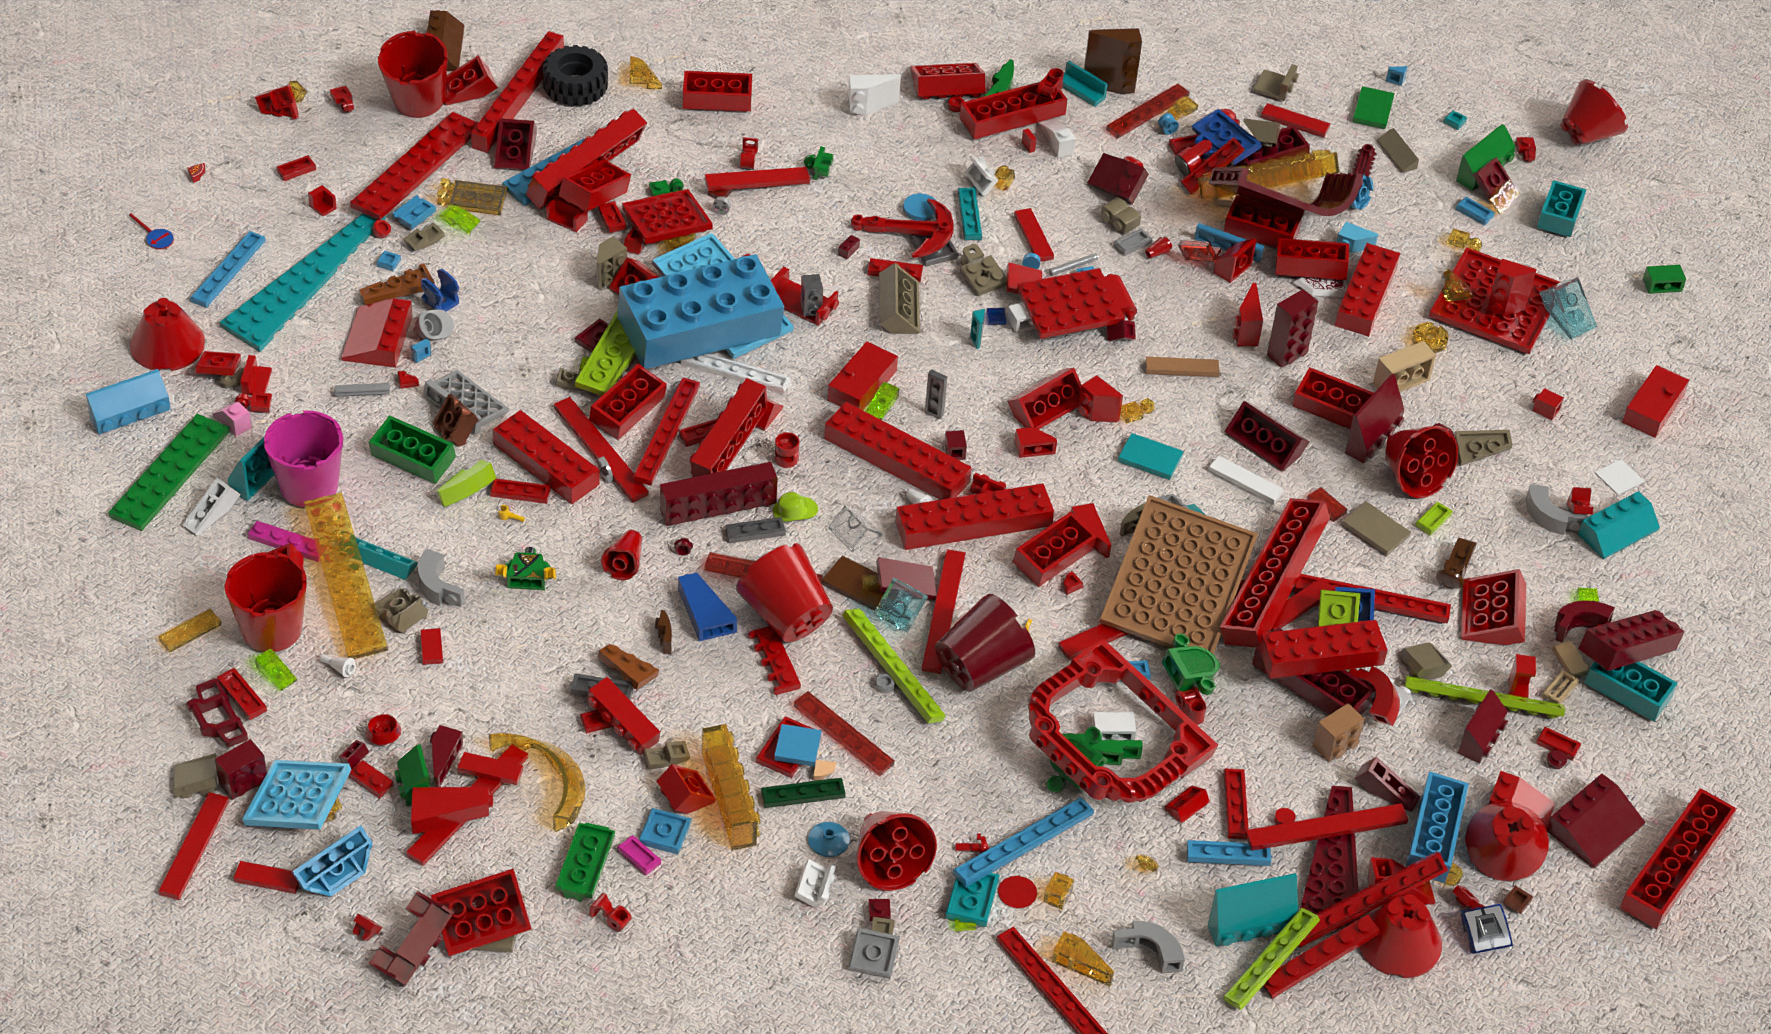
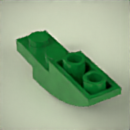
M1012 59L1003 64L1000 71L993 75V85L989 92L982 97L1012 89L1014 61Z
M1061 733L1063 736L1073 735L1086 741L1085 734ZM1110 739L1101 740L1092 747L1108 759L1105 763L1106 765H1121L1122 759H1141L1143 743L1142 740Z

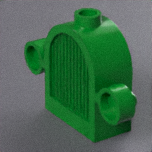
M1176 634L1172 641V645L1175 648L1168 649L1162 660V664L1178 691H1187L1191 687L1196 686L1202 694L1211 695L1216 687L1212 680L1220 668L1219 661L1205 648L1188 646L1190 640L1186 635Z
M1089 727L1085 731L1086 741L1073 735L1064 736L1095 766H1104L1108 759L1092 747L1102 740V732L1098 728ZM1050 759L1051 766L1059 773V776L1054 775L1048 779L1047 787L1049 790L1055 793L1061 792L1065 787V781L1068 780L1076 788L1084 792L1078 784Z

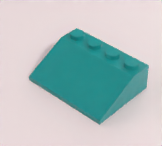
M264 437L239 460L228 477V486L241 494L239 497L246 501H249L274 476L265 450Z
M1296 873L1216 889L1207 925L1215 946H1228L1235 942H1247L1254 938L1270 937L1273 934L1280 933L1298 912Z

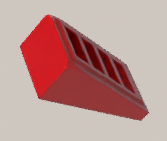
M633 226L625 238L624 246L627 247V252L640 254L645 243Z

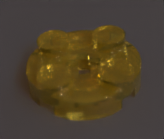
M1431 322L1418 324L1412 334L1413 344L1424 341L1434 353L1446 349L1449 335L1442 326L1439 325L1438 328L1433 326L1434 323Z

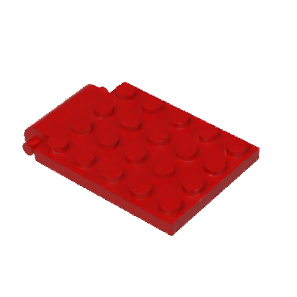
M1100 268L1017 284V291L1041 339L1114 325L1126 317L1129 321H1132L1137 314V308L1121 277L1113 274L1104 276Z

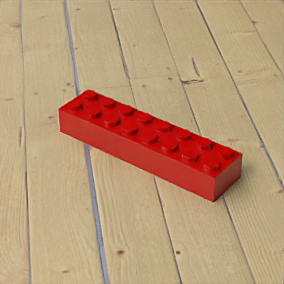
M634 108L630 111H624L617 120H611L604 129L602 127L599 128L592 137H586L582 144L573 146L567 154H561L557 161L548 163L541 172H535L531 177L532 181L527 186L526 196L539 210L559 195L563 177L602 159L608 162L640 140L647 122Z
M845 402L825 423V440L940 500L957 497L970 483L971 466L848 402Z
M1042 483L896 507L895 523L904 549L910 550L1049 527L1053 524L1054 509L1045 485Z
M1700 788L1625 893L1620 909L1657 929L1731 824L1737 808Z

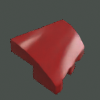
M290 84L255 96L261 113H272L279 117L288 116L292 117V119L299 118L295 97Z

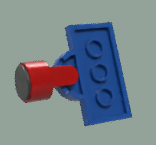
M1218 108L1191 125L1192 130L1199 135L1195 139V146L1187 147L1176 154L1175 163L1179 171L1187 176L1234 137L1245 149L1244 152L1231 162L1235 165L1259 150L1261 143Z

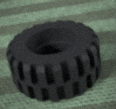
M568 45L562 49L558 48L551 52L544 61V90L552 100L558 101L561 105L567 104L570 107H573V105H578V107L585 104L590 105L593 101H598L608 88L607 61L599 52L597 53L595 49H589L587 46L579 47L578 45H573L569 47Z

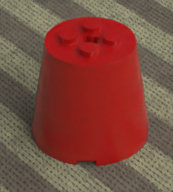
M406 31L392 36L380 48L378 66L394 106L403 115L413 118L427 117L436 113L442 107L445 100L448 54L444 43L435 35L427 32L422 34L416 33V31Z
M794 543L792 547H788L787 544L766 553L748 568L749 573L745 578L740 577L737 582L736 591L785 642H794L811 634L825 623L833 611V606L805 550L798 543Z
M266 552L249 555L234 564L227 573L224 588L244 641L251 648L261 652H278L292 646L299 639L303 626L307 578L303 567L288 555L282 553L267 555Z

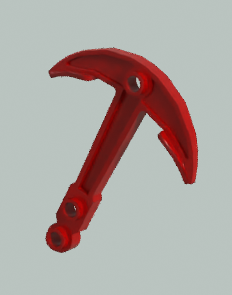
M929 198L927 203L933 210L937 221L896 220L879 216L864 218L862 215L856 214L851 219V227L854 230L863 229L871 232H895L932 236L931 239L926 238L922 245L911 254L912 258L927 256L943 248L953 235L954 222L951 212L945 205Z

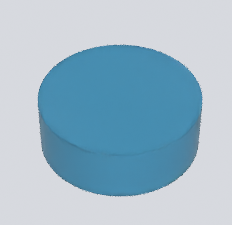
M1028 253L1023 257L1022 265L1038 269L1041 262L1040 257L1037 254Z

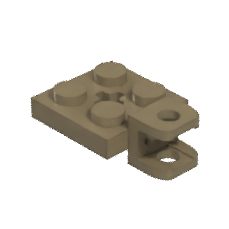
M976 244L963 248L964 256L961 257V264L963 266L960 267V272L977 296L1007 286V277L992 255L984 257V253Z

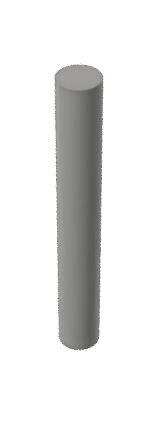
M1094 253L1049 269V274L1053 276L1098 260V256Z

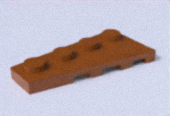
M423 263L418 265L419 268L416 270L408 269L404 271V275L399 277L391 276L387 282L379 281L360 289L359 292L362 301L367 305L424 292L421 288V279L426 278L434 285L435 282Z

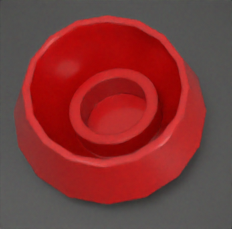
M380 714L369 721L365 735L371 743L387 745L399 738L402 729L393 716Z

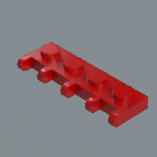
M770 626L750 631L748 633L749 638H757L759 644L754 646L755 651H763L766 657L760 661L763 667L770 666L772 673L767 675L768 681L776 680L778 687L773 689L774 694L778 695L801 689L799 678L779 635Z

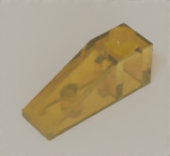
M1063 931L1053 950L1052 962L1111 987L1114 971L1084 939Z

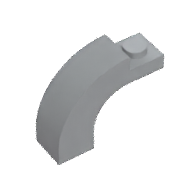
M1530 484L1526 496V506L1536 523L1551 532L1564 535L1565 530H1580L1582 521L1587 518V514H1578L1557 508L1549 499L1548 486Z
M426 548L418 563L419 586L422 593L429 601L438 606L445 601L451 605L462 607L465 603L464 589L446 583L439 578V575L445 568L444 554Z
M1133 921L1131 929L1121 928L1113 931L1111 941L1113 949L1144 948L1152 952L1158 959L1161 974L1183 971L1185 958L1182 948L1177 939L1163 927L1150 922Z

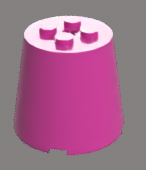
M303 410V413L294 415L288 413L275 420L265 433L264 445L282 496L289 503L299 507H315L328 502L336 494L339 484L343 449V434L340 425L332 417L310 410Z

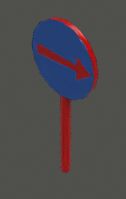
M132 213L129 214L133 220L149 232L146 239L150 247L165 249L172 245L174 237L167 229H155L152 231Z

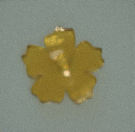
M1142 854L1136 855L1135 859L1138 860L1139 866L1143 870L1157 871L1159 865L1153 858Z

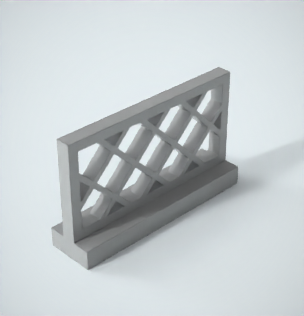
M458 370L435 382L431 379L425 381L423 396L438 408L442 407L448 394L461 396V399L458 400L465 406H474V409L468 408L479 420L471 431L474 435L479 433L481 427L508 413V407ZM458 378L462 382H455L451 380ZM440 386H448L449 388L443 389ZM451 387H459L462 390H451ZM464 388L473 389L475 392L464 391ZM464 396H466V397H475V399H474V400H468V399H463V397H464ZM477 398H485L488 401H478ZM476 406L487 407V410L476 409ZM490 407L498 408L500 410H490ZM479 415H487V417L482 419Z

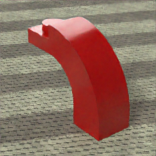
M1371 666L1369 672L1362 668L1359 670L1350 669V674L1376 691L1375 701L1369 711L1374 720L1393 726L1399 713L1400 699L1396 688L1388 676Z

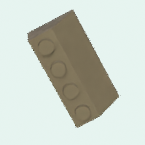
M894 263L879 273V323L882 328L887 329L892 334H919V281Z

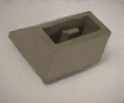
M614 236L599 244L597 256V288L599 290L612 283L627 258V247Z

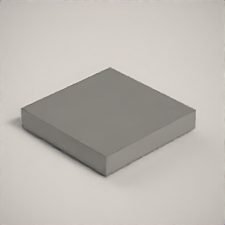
M858 928L849 970L891 979L900 936Z

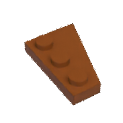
M608 644L599 650L598 658L612 670H618L622 673L621 677L625 681L629 679L633 683L632 687L636 690L658 676L659 669L653 667L648 662L636 658L635 655L619 649L616 645Z

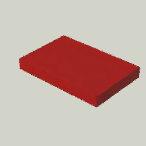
M784 716L756 757V763L792 778L801 764L774 760L781 725L811 727Z

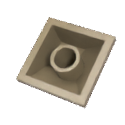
M1244 118L1243 122L1255 138L1262 143V146L1272 147V144L1277 145L1281 128L1279 123Z

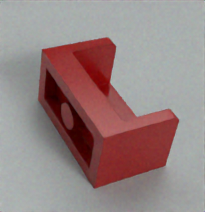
M557 195L546 206V220L577 233L588 221V211L580 210L576 205L566 202L565 199Z
M1516 654L1508 678L1509 695L1529 697V683L1531 677L1536 676L1535 656Z

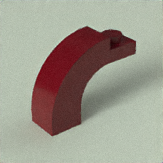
M1588 600L1566 604L1557 614L1554 631L1557 632L1555 640L1563 643L1570 630L1576 627L1585 626L1593 628L1597 627V624L1611 623L1615 607Z

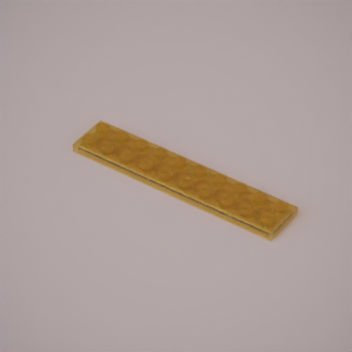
M342 492L304 501L348 658L357 659L388 651Z

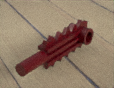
M1365 144L1362 146V149H1358L1359 154H1357L1358 158L1355 159L1357 163H1354L1353 174L1359 173L1365 176L1371 174L1369 170H1372L1371 165H1374L1372 161L1375 160L1373 156H1376L1377 153L1372 145Z

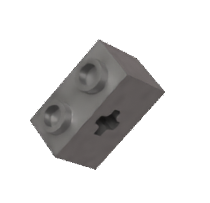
M819 274L801 276L800 303L804 317L815 316L816 311L823 305V286Z

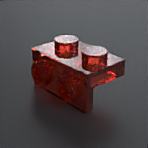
M1180 240L1178 243V247L1185 260L1215 262L1222 251L1220 247H1212L1210 242Z

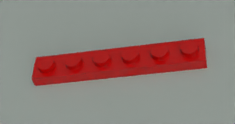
M1367 914L1279 967L1263 987L1273 999L1380 934V930Z

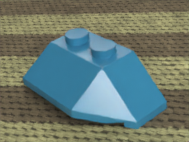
M360 825L292 871V874L303 890L331 897L365 874L373 842Z

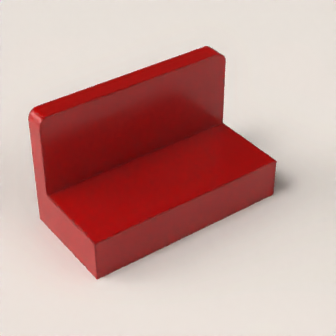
M248 355L240 381L242 393L246 395H253V392L266 393L272 373L271 367L257 366L256 355Z

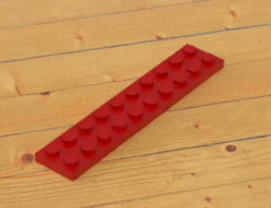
M452 112L350 202V207L377 220H381L471 139V132L478 122Z

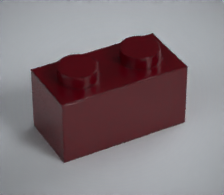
M850 235L839 246L838 255L848 259L860 247V239Z
M355 740L339 758L342 763L349 764L351 769H353L369 751L365 743Z

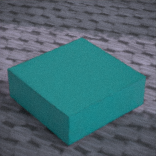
M1452 110L1444 118L1443 123L1459 130L1466 123L1467 117Z

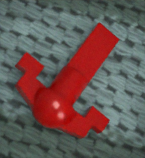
M977 833V840H981V843H956L955 851L980 852L981 854L989 849V845L987 844L986 837L981 836V833Z

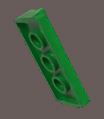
M587 822L585 824H578L555 885L556 891L563 892L566 899L575 898L579 902H582L584 897L593 899L615 838L614 830Z

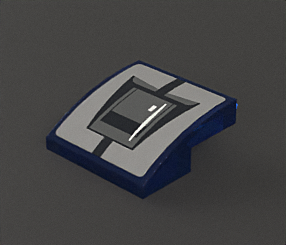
M1500 903L1460 911L1463 930L1467 932L1470 952L1472 954L1513 946L1508 922Z

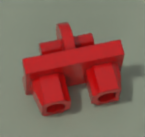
M975 473L970 491L979 494L1006 489V483L992 480L985 474Z

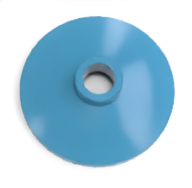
M823 822L811 829L808 835V843L810 848L818 855L835 857L847 850L850 836L842 825L834 822Z

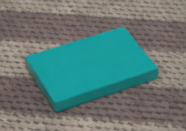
M1131 433L1118 457V462L1171 480L1183 457L1184 451Z
M990 873L966 888L955 878L945 918L987 927L1000 875Z

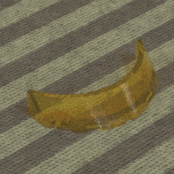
M510 733L490 734L489 747L492 752L513 744L523 751L531 748L538 749L563 779V795L559 807L553 815V829L555 832H558L573 824L585 800V781L579 766L573 761L572 757L561 748L543 740Z

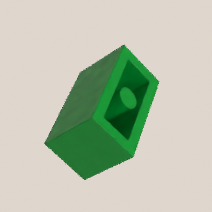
M1680 264L1646 266L1643 281L1648 294L1682 292L1686 277Z

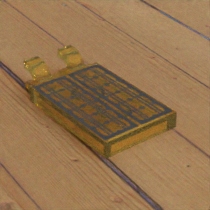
M441 179L440 185L442 187L437 192V197H439L437 205H448V209L501 216L507 195L506 186L455 180L452 183L449 179Z

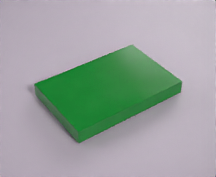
M1362 86L1353 122L1386 129L1395 93Z

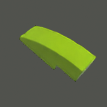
M479 460L469 470H460L437 490V494L442 506L446 507L463 500L495 480L497 477L491 462Z

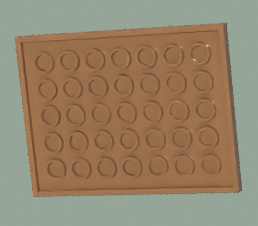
M1149 495L1099 623L1171 649L1175 648L1172 645L1175 635L1181 633L1189 638L1190 643L1188 646L1205 648L1214 655L1221 636L1220 626L1233 604L1258 533Z

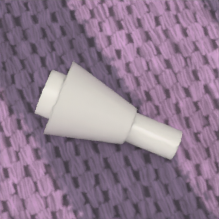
M325 654L320 658L321 662L329 664L344 677H349L356 669L353 658L330 657Z

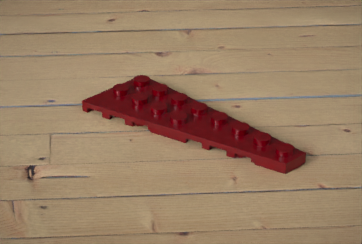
M1332 786L1324 817L1354 812L1352 787ZM1355 833L1318 839L1300 909L1304 908L1314 914L1359 892ZM1360 917L1357 918V919H1355V920H1353V921H1351V922H1349V923H1347V924H1345V925H1343V926H1349V925H1351V924L1354 923L1355 921L1359 920Z

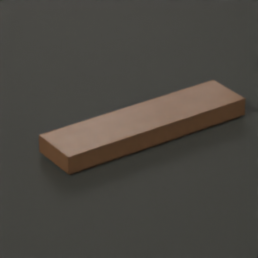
M1146 356L1145 360L1146 374L1219 377L1220 374L1219 360Z

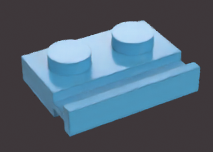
M416 195L392 213L393 219H398L401 224L412 230L435 213L436 206L423 198L420 199Z

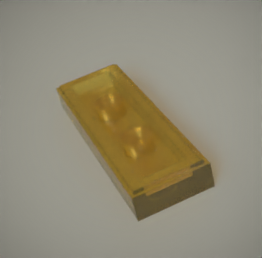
M210 608L159 635V641L171 653L221 626L222 623Z

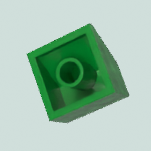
M421 744L413 747L397 761L398 770L394 771L396 783H401V786L398 787L400 799H405L406 806L412 805L413 787H430Z

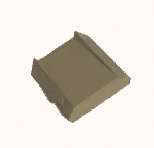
M401 587L371 606V610L404 634L405 630L423 618L426 619L428 609L423 605L420 595H410L408 589Z
M1430 642L1407 647L1398 652L1402 663L1410 667L1409 675L1411 677L1432 680L1442 677L1452 667L1451 663L1438 648Z
M216 753L175 764V798H190L195 793L207 797L209 792L215 793V789H217Z

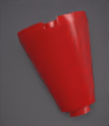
M628 530L604 551L601 557V565L603 570L611 573V577L614 579L629 580L637 574L641 558V534L635 530Z

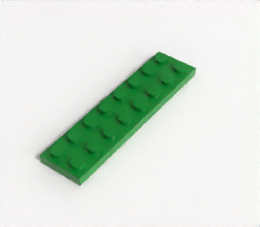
M197 413L108 512L109 518L143 531L230 432L229 427Z

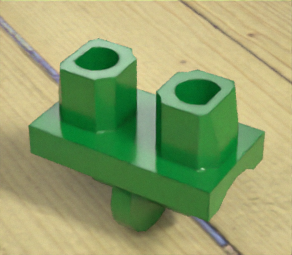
M820 146L817 157L812 154L804 158L805 166L808 169L814 170L813 180H818L819 175L828 177L830 166L833 164L834 154L825 153V147Z

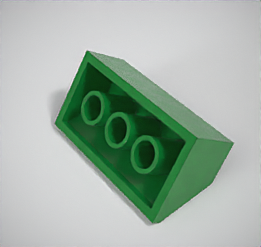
M1501 124L1462 155L1456 179L1458 183L1473 191L1479 186L1473 174L1490 160L1497 157L1502 167H1504L1505 164L1510 163L1514 159L1515 144L1504 124Z

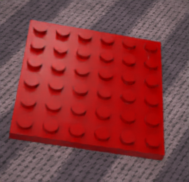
M1466 247L1431 308L1429 317L1530 355L1566 284L1536 273L1525 310L1506 316L1486 311L1501 260Z

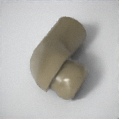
M239 368L233 377H229V375L221 376L220 382L222 386L226 388L238 386L244 369Z

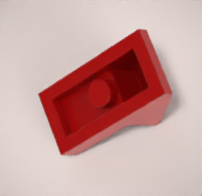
M1572 488L1567 500V506L1573 513L1593 515L1594 507L1590 504L1591 488Z

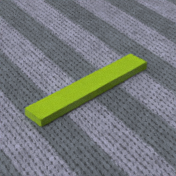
M1301 908L1224 995V1001L1242 1010L1320 921L1319 917Z

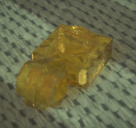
M1185 96L1175 101L1174 106L1170 107L1167 113H1171L1174 119L1177 120L1180 118L1181 113L1187 116L1196 111L1199 105L1188 96Z
M1453 228L1448 237L1447 244L1464 249L1465 245H1468V248L1476 251L1482 248V241L1476 237L1470 238V233Z
M1149 398L1143 399L1140 402V406H1138L1136 401L1122 405L1120 414L1126 423L1143 419V412L1150 414L1155 410V403Z

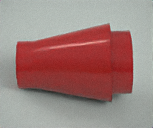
M1166 236L1158 238L1145 250L1147 257L1151 259L1170 252V249H1172L1171 241Z

